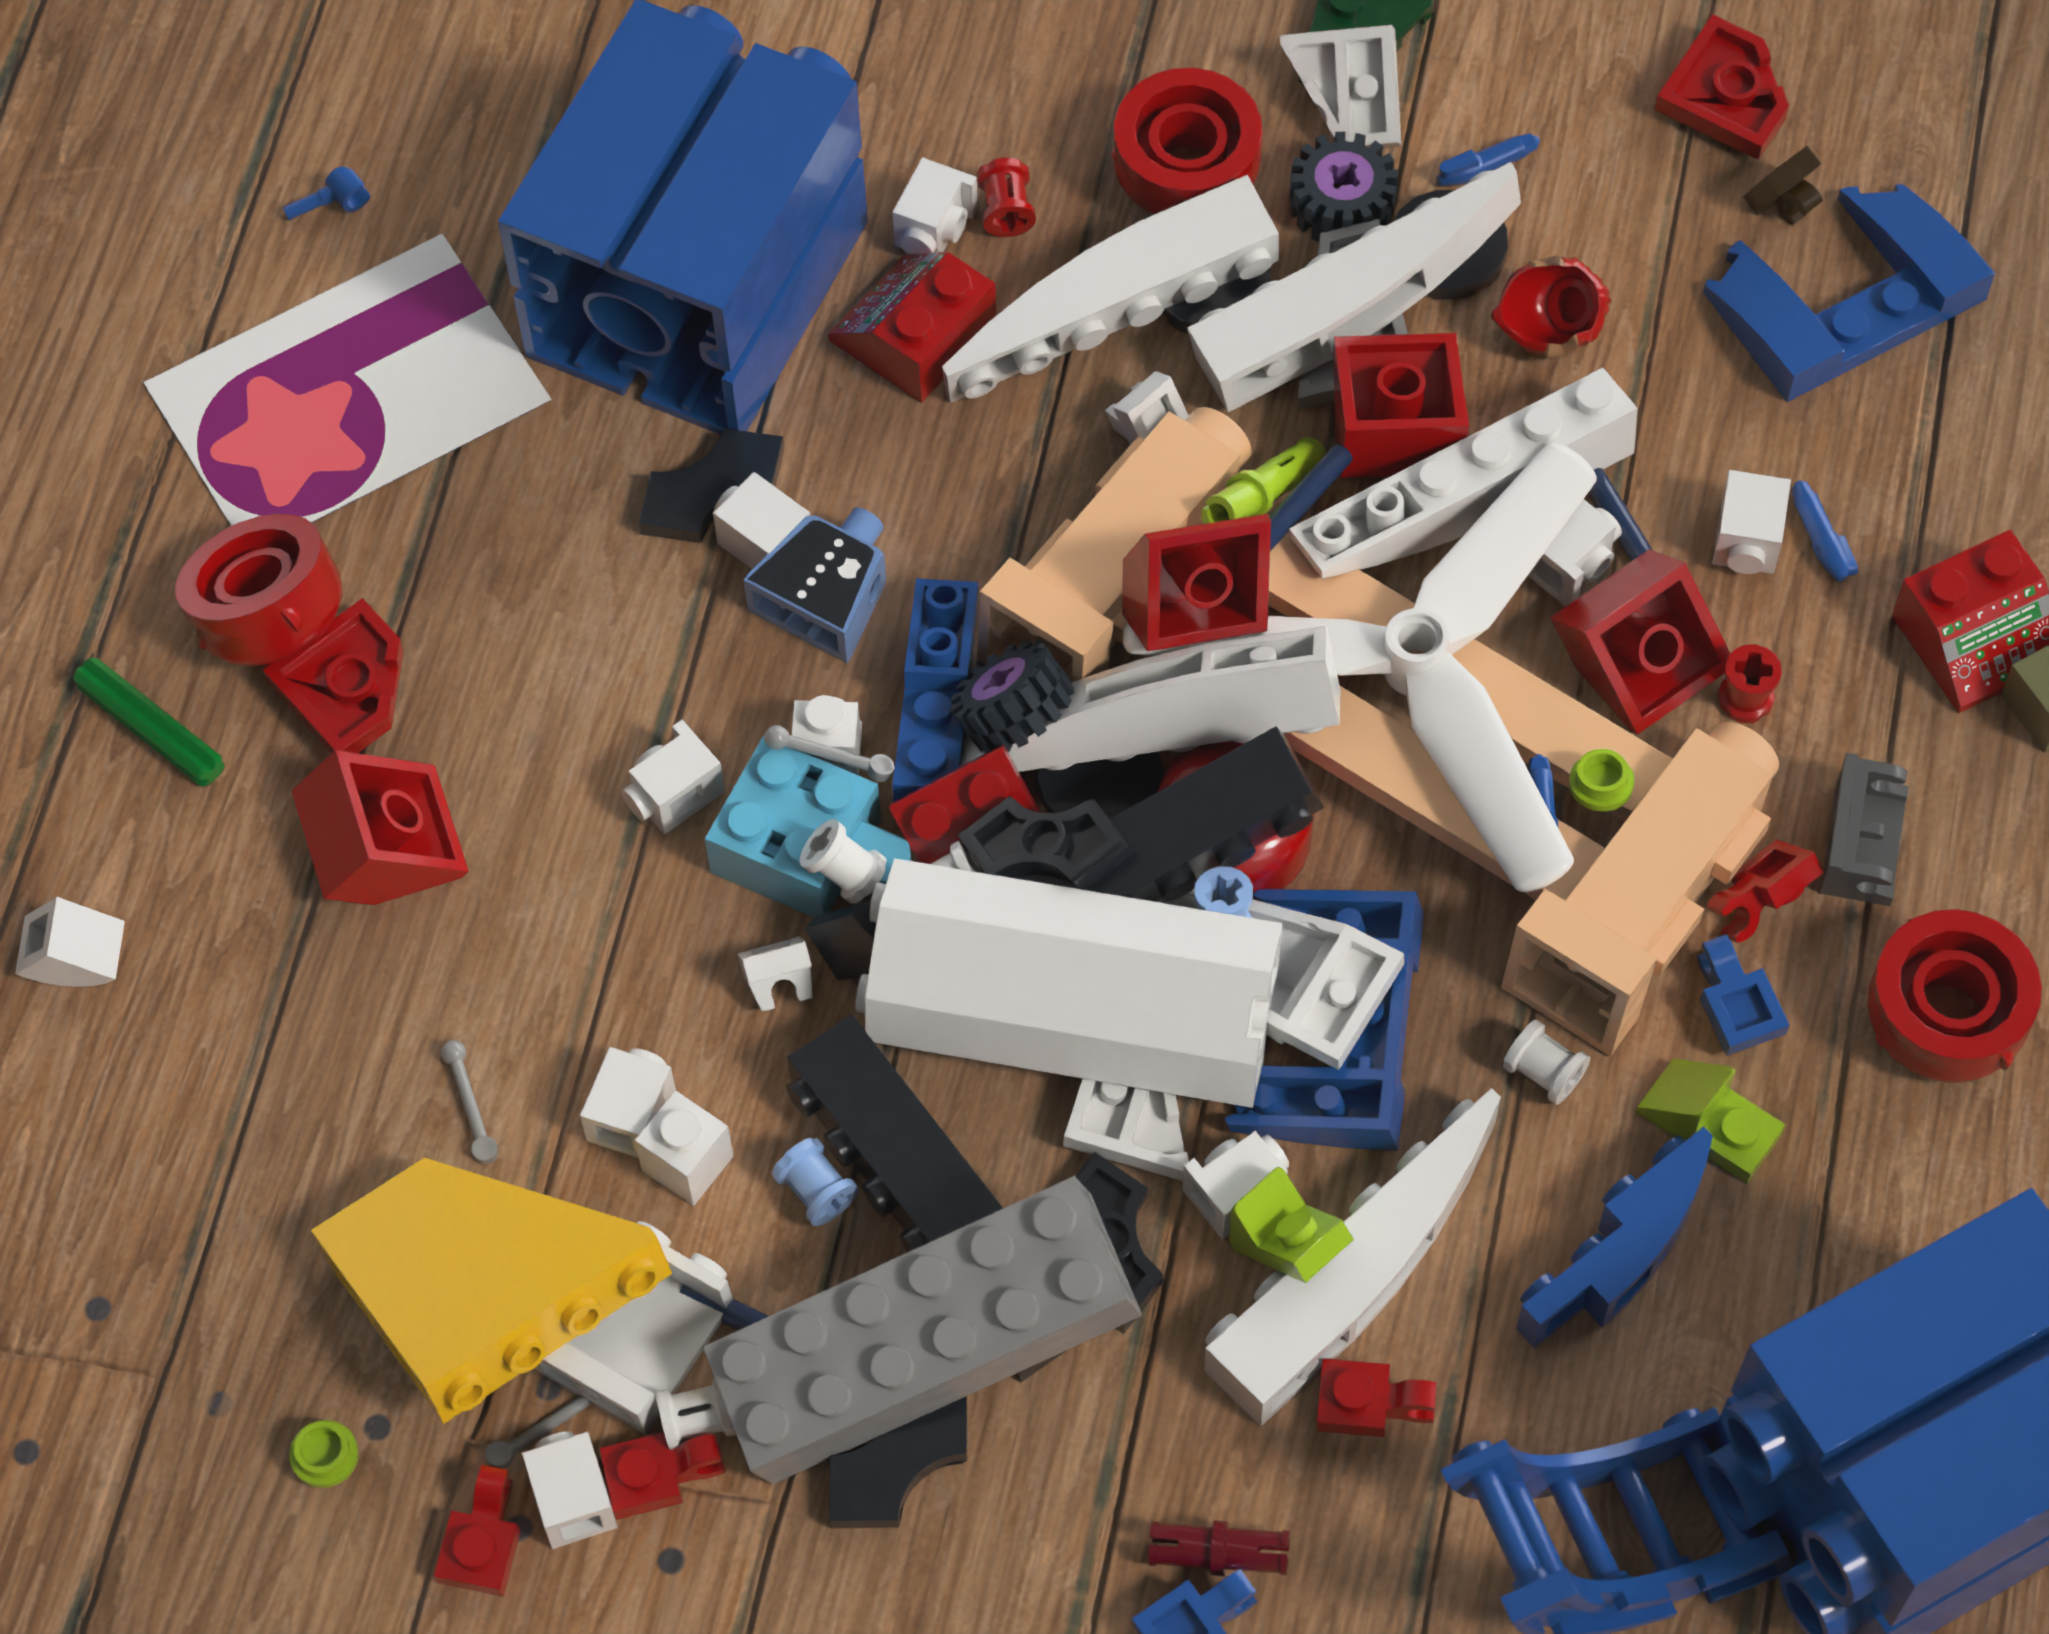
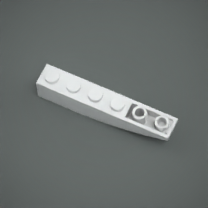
M1509 162L1494 171L1481 172L1459 189L1441 198H1432L1424 201L1412 213L1387 226L1381 225L1368 230L1359 240L1334 253H1325L1317 256L1305 268L1279 281H1270L1261 285L1252 295L1227 308L1212 310L1205 314L1198 323L1188 327L1195 358L1227 412L1229 413L1334 358V337L1372 335L1434 290L1475 253L1521 204L1515 167Z
M1248 175L1131 225L1087 249L1032 286L990 320L942 366L945 390L950 402L952 403L964 397L970 399L981 397L992 391L1000 381L1019 373L1028 375L1044 369L1052 362L1053 358L1074 349L1084 351L1101 344L1109 334L1127 326L1140 327L1156 320L1165 308L1184 300L1188 303L1200 302L1211 296L1220 285L1240 277L1242 279H1252L1266 272L1272 263L1279 261V233Z
M1601 368L1289 528V537L1322 579L1352 572L1357 569L1361 570L1434 548L1463 537L1546 444L1557 443L1570 448L1585 459L1593 470L1596 468L1605 469L1634 454L1638 408L1606 370Z
M1327 626L1197 645L1139 659L1072 682L1074 694L1069 696L1072 701L1068 708L1058 709L1062 716L1056 723L1046 722L1044 724V727L1047 729L1046 732L1039 737L1036 733L1028 737L1029 743L1021 748H1018L1016 743L1013 744L1008 753L1018 772L1042 768L1062 770L1076 763L1096 760L1124 761L1137 754L1165 750L1186 752L1195 749L1199 745L1226 741L1246 743L1275 726L1282 733L1295 731L1309 734L1318 732L1328 726L1339 725L1341 690ZM968 734L964 738L960 767L985 754L984 750L981 752L976 747Z
M1493 1089L1489 1090L1476 1103L1471 1099H1467L1459 1104L1443 1124L1445 1131L1429 1146L1424 1141L1415 1144L1397 1164L1396 1170L1399 1173L1382 1188L1377 1183L1372 1184L1356 1198L1349 1209L1351 1216L1344 1222L1354 1240L1307 1283L1276 1271L1257 1289L1253 1297L1256 1302L1239 1318L1234 1313L1225 1316L1209 1332L1205 1339V1343L1208 1346L1205 1348L1204 1371L1260 1427L1321 1372L1322 1358L1335 1359L1359 1337L1398 1293L1435 1242L1466 1189L1496 1124L1501 1096Z

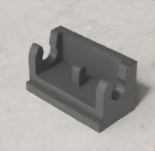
M1846 753L1836 781L1820 894L1890 906L1894 895L1901 832L1909 786L1902 785L1906 782L1907 770L1894 764L1858 758L1859 755Z

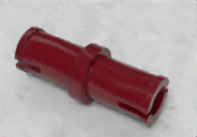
M1214 1520L1213 1527L1159 1523V1521L1151 1522L1149 1538L1152 1539V1543L1178 1545L1161 1546L1149 1544V1566L1167 1565L1210 1568L1211 1576H1225L1226 1570L1239 1569L1242 1571L1280 1573V1575L1286 1576L1288 1574L1289 1558H1287V1554L1263 1553L1261 1551L1289 1552L1290 1530H1282L1280 1532L1229 1528L1228 1521Z

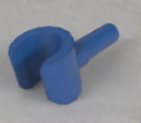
M338 167L326 178L325 187L317 190L318 192L284 206L283 209L288 220H291L336 200L346 212H353L368 203L370 193L364 187V182L352 169Z

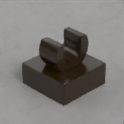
M1805 146L1763 178L1743 198L1756 215H1759L1776 202L1782 217L1793 226L1823 202L1819 191L1810 182L1804 180L1821 165V162L1810 148Z

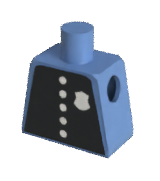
M860 507L853 508L840 528L816 515L805 517L743 580L748 611L848 663L853 656L886 582L884 553L879 548L873 546L884 530L882 522L873 513Z

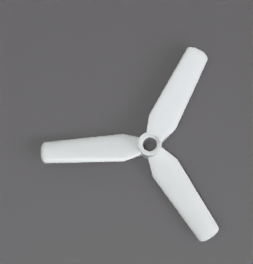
M1557 443L1546 444L1424 578L1414 608L1396 614L1389 621L1387 627L1349 619L1268 616V630L1266 632L1146 651L1126 621L1123 630L1124 647L1132 655L1152 657L1202 644L1327 626L1337 675L1384 674L1388 684L1394 690L1407 695L1411 725L1414 732L1514 888L1519 892L1539 890L1561 878L1574 863L1573 856L1485 687L1452 654L1490 628L1596 483V474L1589 463L1570 448ZM1415 650V651H1422V652H1424V653L1418 655V654H1411V653H1409V652Z

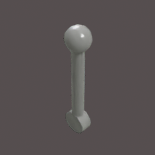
M781 725L769 727L764 734V741L772 750H781L784 747H788L867 771L872 780L877 782L889 780L895 768L892 759L886 755L877 754L870 759L789 735L788 731Z
M449 1040L441 1048V1058L445 1063L451 1065L475 1140L471 1146L473 1158L479 1164L488 1165L497 1159L499 1154L498 1146L493 1138L487 1136L463 1062L466 1057V1048L464 1044L457 1040Z
M579 1396L510 1442L495 1441L491 1443L486 1450V1459L489 1465L501 1469L507 1468L512 1463L514 1454L591 1404H595L587 1398Z

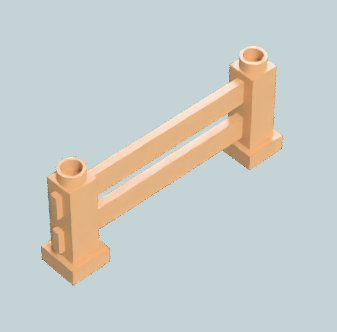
M1200 407L1195 409L1186 420L1169 411L1145 439L1138 436L1095 485V497L1073 522L1066 518L1025 566L1009 557L981 589L977 660L987 665L989 662L986 658L994 653L1000 657L1004 654L1005 647L1015 644L1019 648L1023 641L1031 640L1033 644L1036 641H1040L1048 648L1071 682L1109 670L1111 648L1117 641L1124 645L1123 630L1126 619L1122 615L1123 558L1145 533L1204 524L1201 518V511L1206 506L1205 501L1210 496L1225 489L1229 479L1237 474L1251 457V445L1243 430L1225 414L1212 408ZM1289 532L1270 552L1268 605L1287 617L1349 619L1387 627L1389 621L1396 614L1412 609L1415 606V603L1359 569L1322 579L1289 537ZM1473 639L1452 654V656L1485 687L1523 761L1529 764L1530 758L1536 754H1542L1549 760L1553 779L1569 788L1571 769L1584 754L1595 749H1609L1619 753L1626 760L1634 774V790L1630 799L1623 806L1607 811L1625 823L1606 848L1558 819V829L1573 856L1574 863L1561 878L1539 890L1524 892L1536 901L1516 927L1501 985L1503 990L1611 1057L1639 1018L1652 974L1654 973L1658 976L1662 974L1701 921L1704 908L1697 905V901L1714 878L1728 885L1767 832L1771 818L1762 813L1761 810L1772 778L1779 769V760L1773 748L1763 737L1750 728L1733 722L1717 724L1709 735L1696 728L1672 759ZM1414 650L1410 651L1409 653L1419 655L1423 654L1424 652ZM1340 686L1339 725L1328 726L1318 732L1309 734L1295 731L1282 733L1294 751L1513 886L1422 742L1409 727Z

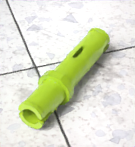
M1303 437L1296 444L1269 459L1255 470H1243L1235 474L1226 483L1225 489L1210 496L1205 501L1206 506L1201 511L1202 521L1204 524L1268 513L1273 506V501L1292 491L1326 454V450L1318 440L1311 437Z

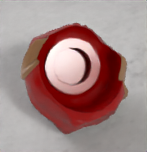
M1551 256L1539 260H1529L1528 264L1509 276L1503 288L1500 301L1491 312V319L1506 335L1521 345L1527 352L1546 355L1547 358L1569 356L1576 351L1577 347L1586 346L1597 339L1599 332L1603 329L1605 316L1610 310V292L1608 287L1603 285L1602 278L1592 273L1590 268L1585 266L1583 262H1580L1577 257Z

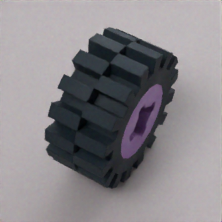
M1346 131L1335 132V140L1332 143H1329L1326 135L1323 134L1316 137L1315 149L1307 143L1300 149V158H1294L1290 174L1289 210L1292 218L1297 217V227L1302 232H1305L1312 226L1311 239L1319 242L1321 233L1379 219L1380 225L1387 226L1390 224L1391 214L1395 210L1398 172L1397 169H1394V159L1391 154L1388 153L1382 156L1383 145L1376 140L1368 148L1365 146L1366 135L1356 133L1354 142L1345 141ZM1339 183H1346V184H1348V185H1341L1339 189L1334 188V185H1335V184H1339Z
M1031 640L1023 641L1019 648L1012 644L1005 647L1004 654L1000 657L996 653L986 658L989 663L983 668L976 666L969 673L972 678L970 680H962L957 686L959 693L952 695L950 700L953 704L950 707L952 714L981 752L984 750L987 753L1004 744L1008 752H1010L1015 743L1018 748L1023 747L1029 743V736L1036 733L1039 737L1047 731L1044 727L1046 722L1056 723L1062 716L1058 709L1069 707L1072 701L1069 696L1074 694L1073 683L1048 648L1040 641H1036L1034 644Z

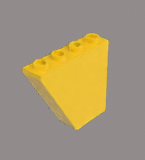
M425 1157L311 1230L331 1270L443 1424L461 1412L475 1408L487 1395L519 1374L534 1369L545 1357L577 1336L592 1331L601 1320L633 1299L648 1294L659 1282L673 1274L660 1242L650 1227Z

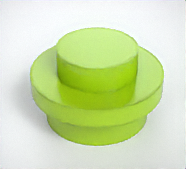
M1595 749L1584 754L1574 764L1570 772L1569 788L1574 799L1582 806L1594 811H1611L1623 806L1632 796L1635 781L1631 767L1619 753L1609 749Z
M332 1420L315 1421L302 1428L294 1437L289 1451L290 1464L296 1476L305 1484L315 1488H330L344 1482L353 1473L359 1457L358 1445L352 1432L343 1424Z

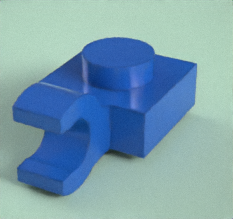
M1727 934L1703 942L1702 948L1705 953L1698 955L1697 960L1704 977L1712 987L1703 989L1700 1001L1725 1055L1728 1056L1786 1035L1790 1024L1764 969L1745 974Z
M1241 1569L1227 1576L1202 1596L1198 1594L1191 1582L1187 1580L1131 1619L1132 1626L1138 1634H1227L1220 1624L1240 1616L1257 1603L1253 1595L1257 1592Z

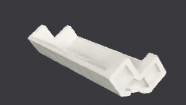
M895 858L887 883H876L870 905V921L877 923L869 974H862L855 1004L856 1013L865 1014V1031L874 1043L1253 1108L1264 1061L1267 1016L1279 968L1282 923Z

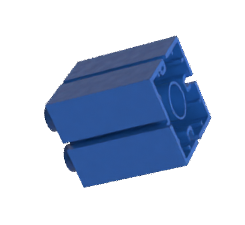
M635 0L498 220L510 283L518 288L513 297L525 354L529 359L624 396L636 374L640 371L647 379V387L641 396L642 404L719 435L722 434L723 428L747 431L868 223L863 159L858 158V153L862 148L857 81L852 80L846 69L834 58L810 47H795L786 55L755 43L745 59L740 55L744 43L737 28L724 16L709 8L689 5L683 7L679 13L644 0Z
M2032 1187L1750 1344L1731 1389L1734 1395L1727 1398L1710 1439V1443L1716 1451L1703 1458L1702 1468L1711 1493L1734 1525L1741 1530L1747 1531L1764 1522L1769 1531L1777 1529L1783 1543L1790 1540L1794 1545L1797 1557L1793 1563V1568L1781 1574L1780 1586L1789 1610L1805 1634H1931L2049 1565V1210Z

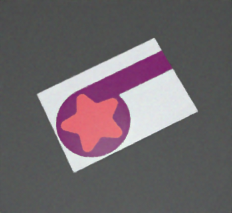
M443 234L143 382L231 526L257 516L270 514H293L305 518L312 523L552 400Z

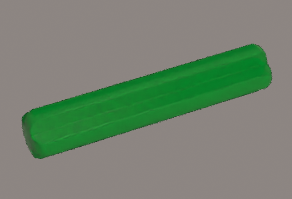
M88 658L81 667L76 669L73 679L76 682L77 689L198 785L209 786L222 774L225 765L218 752L100 659Z

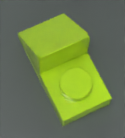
M1673 1058L1637 1106L1636 1113L1673 1137L1681 1135L1685 1140L1704 1126L1713 1135L1708 1159L1747 1184L1782 1136L1786 1124L1730 1089L1736 1071L1732 1067Z
M1279 1166L1245 1194L1231 1210L1229 1243L1234 1251L1304 1283H1307L1354 1240L1342 1219L1306 1205L1284 1169Z

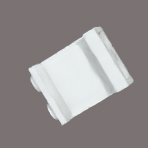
M638 1221V1224L650 1227L656 1234L673 1274L659 1282L648 1294L633 1299L601 1320L592 1331L577 1336L545 1357L534 1369L578 1396L587 1398L595 1406L647 1436L660 1417L657 1392L668 1389L672 1395L675 1394L704 1350L703 1346L708 1344L722 1323L723 1313L679 1293L683 1284L724 1308L733 1300L728 1281L725 1280L727 1273L717 1263L699 1253H693L690 1259L669 1247L671 1241L665 1234L646 1222Z

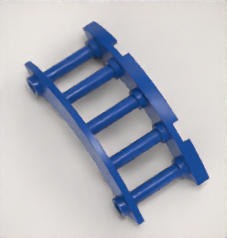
M1716 1407L1702 1413L1698 1408L1688 1409L1665 1421L1662 1425L1663 1429L1617 1444L1559 1455L1528 1454L1511 1447L1505 1439L1494 1445L1488 1440L1479 1441L1459 1450L1452 1457L1453 1464L1440 1469L1445 1481L1453 1491L1480 1502L1516 1579L1511 1584L1513 1592L1500 1598L1512 1624L1518 1631L1524 1634H1544L1543 1626L1551 1627L1554 1634H1610L1674 1617L1677 1611L1673 1602L1704 1592L1709 1603L1712 1604L1781 1576L1782 1573L1792 1568L1789 1553L1777 1529L1764 1535L1757 1529L1741 1530L1733 1524L1711 1493L1704 1476L1702 1460L1713 1452L1709 1444L1720 1417ZM1682 1454L1726 1540V1543L1722 1546V1552L1691 1562L1687 1556H1680L1639 1472ZM1614 1481L1656 1568L1652 1573L1630 1577L1627 1571H1619L1581 1489ZM1554 1497L1593 1580L1577 1577L1564 1567L1532 1499Z

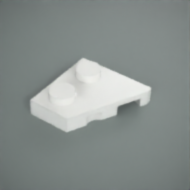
M1393 25L1280 35V45L1297 71L1334 138L1335 132L1346 131L1345 141L1354 142L1356 133L1366 135L1365 146L1368 148L1375 140L1383 145V148L1401 146L1396 36Z
M1082 1079L1064 1135L1063 1146L1091 1155L1096 1152L1105 1159L1183 1181V1165L1189 1162L1187 1152L1184 1151L1176 1094Z

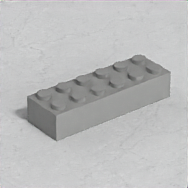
M1073 1176L703 1346L750 1471L771 1484H775L830 1459V1455L841 1454L1141 1317L1142 1313L1091 1193Z

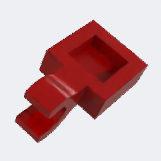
M1775 839L1742 865L1731 879L1733 886L1721 890L1712 896L1707 907L1709 911L1724 917L1735 909L1732 922L1725 926L1720 933L1722 936L1727 934L1731 941L1740 943L1746 941L1755 933L1759 925L1760 913L1764 906L1777 910L1779 907L1795 901L1803 894L1804 888L1824 873L1814 851Z
M1322 1358L1317 1432L1385 1438L1386 1418L1416 1423H1434L1437 1382L1413 1379L1391 1384L1389 1383L1390 1364Z
M664 1432L600 1448L612 1509L617 1520L683 1503L679 1484L707 1479L726 1473L721 1448L717 1444L715 1434L692 1438L673 1450L669 1449Z
M481 1464L474 1489L472 1513L467 1514L451 1510L433 1576L437 1583L504 1597L521 1533L518 1524L503 1521L514 1482L513 1479H508V1470Z

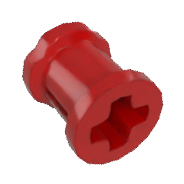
M1009 157L997 158L982 165L976 174L978 187L985 192L987 209L983 213L984 229L989 234L997 237H1013L1026 233L1036 223L1035 208L1028 203L1026 185L1030 181L1028 166L1019 159Z
M1748 644L1734 649L1728 656L1725 664V679L1721 682L1717 694L1718 705L1733 721L1743 724L1756 723L1763 716L1771 712L1775 700L1774 690L1778 687L1782 675L1781 662L1774 652L1761 645Z

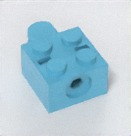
M764 735L705 837L710 873L811 917L830 912L841 892V887L821 872L809 873L800 865V855L807 840L826 821L836 819L846 827L847 837L866 851L877 850L887 858L885 873L879 883H887L894 858L911 861V854L907 840L877 827L881 820L877 783L788 747H784L781 750H772L766 745Z

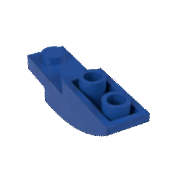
M916 578L904 669L905 690L892 783L893 801L960 767L964 738L967 733L952 714L950 707L953 704L950 700L953 694L959 693L957 686L960 682L972 678L969 672L973 670L978 582Z
M1704 1126L1687 1140L1678 1135L1668 1141L1652 1158L1651 1162L1654 1166L1637 1180L1632 1174H1629L1614 1184L1602 1199L1605 1205L1598 1227L1600 1233L1587 1239L1573 1253L1570 1258L1573 1265L1558 1277L1554 1278L1550 1273H1547L1532 1283L1522 1294L1520 1301L1523 1304L1516 1329L1533 1348L1538 1346L1582 1309H1585L1601 1327H1604L1633 1300L1653 1277L1674 1246L1687 1221L1697 1195L1713 1137Z

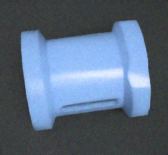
M1215 867L1199 876L1195 883L1194 900L1198 909L1252 918L1248 909L1253 902V885L1249 877L1241 870L1232 867Z
M807 1138L789 1149L775 1164L772 1170V1177L778 1184H787L806 1206V1218L813 1226H820L830 1222L846 1210L856 1198L859 1187L852 1179H843L823 1155L825 1147L818 1138Z

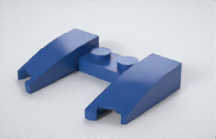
M1895 184L1894 192L1860 194L1858 186L1840 189L1838 200L1896 274L1816 315L1791 287L1742 240L1734 243L1727 252L1726 261L1732 263V266L1722 280L1708 279L1705 283L1704 295L1786 402L1987 300L1995 272L1972 245L1938 211L1904 184Z
M1257 890L1253 895L1257 901L1350 925L1404 953V965L1339 1070L1332 1066H1262L1253 1108L1235 1105L1238 1114L1225 1117L1229 1130L1249 1135L1256 1131L1261 1137L1269 1135L1273 1139L1296 1143L1353 1149L1399 1151L1405 1089L1401 1082L1412 972H1418L1424 922V912L1416 891Z

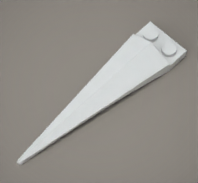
M1195 889L1172 901H1165L1163 898L1156 901L1198 909L1194 900ZM1253 899L1248 909L1252 918L1282 923L1279 968L1267 1016L1266 1035L1281 1045L1286 1042L1339 1070L1402 969L1404 953L1348 924Z

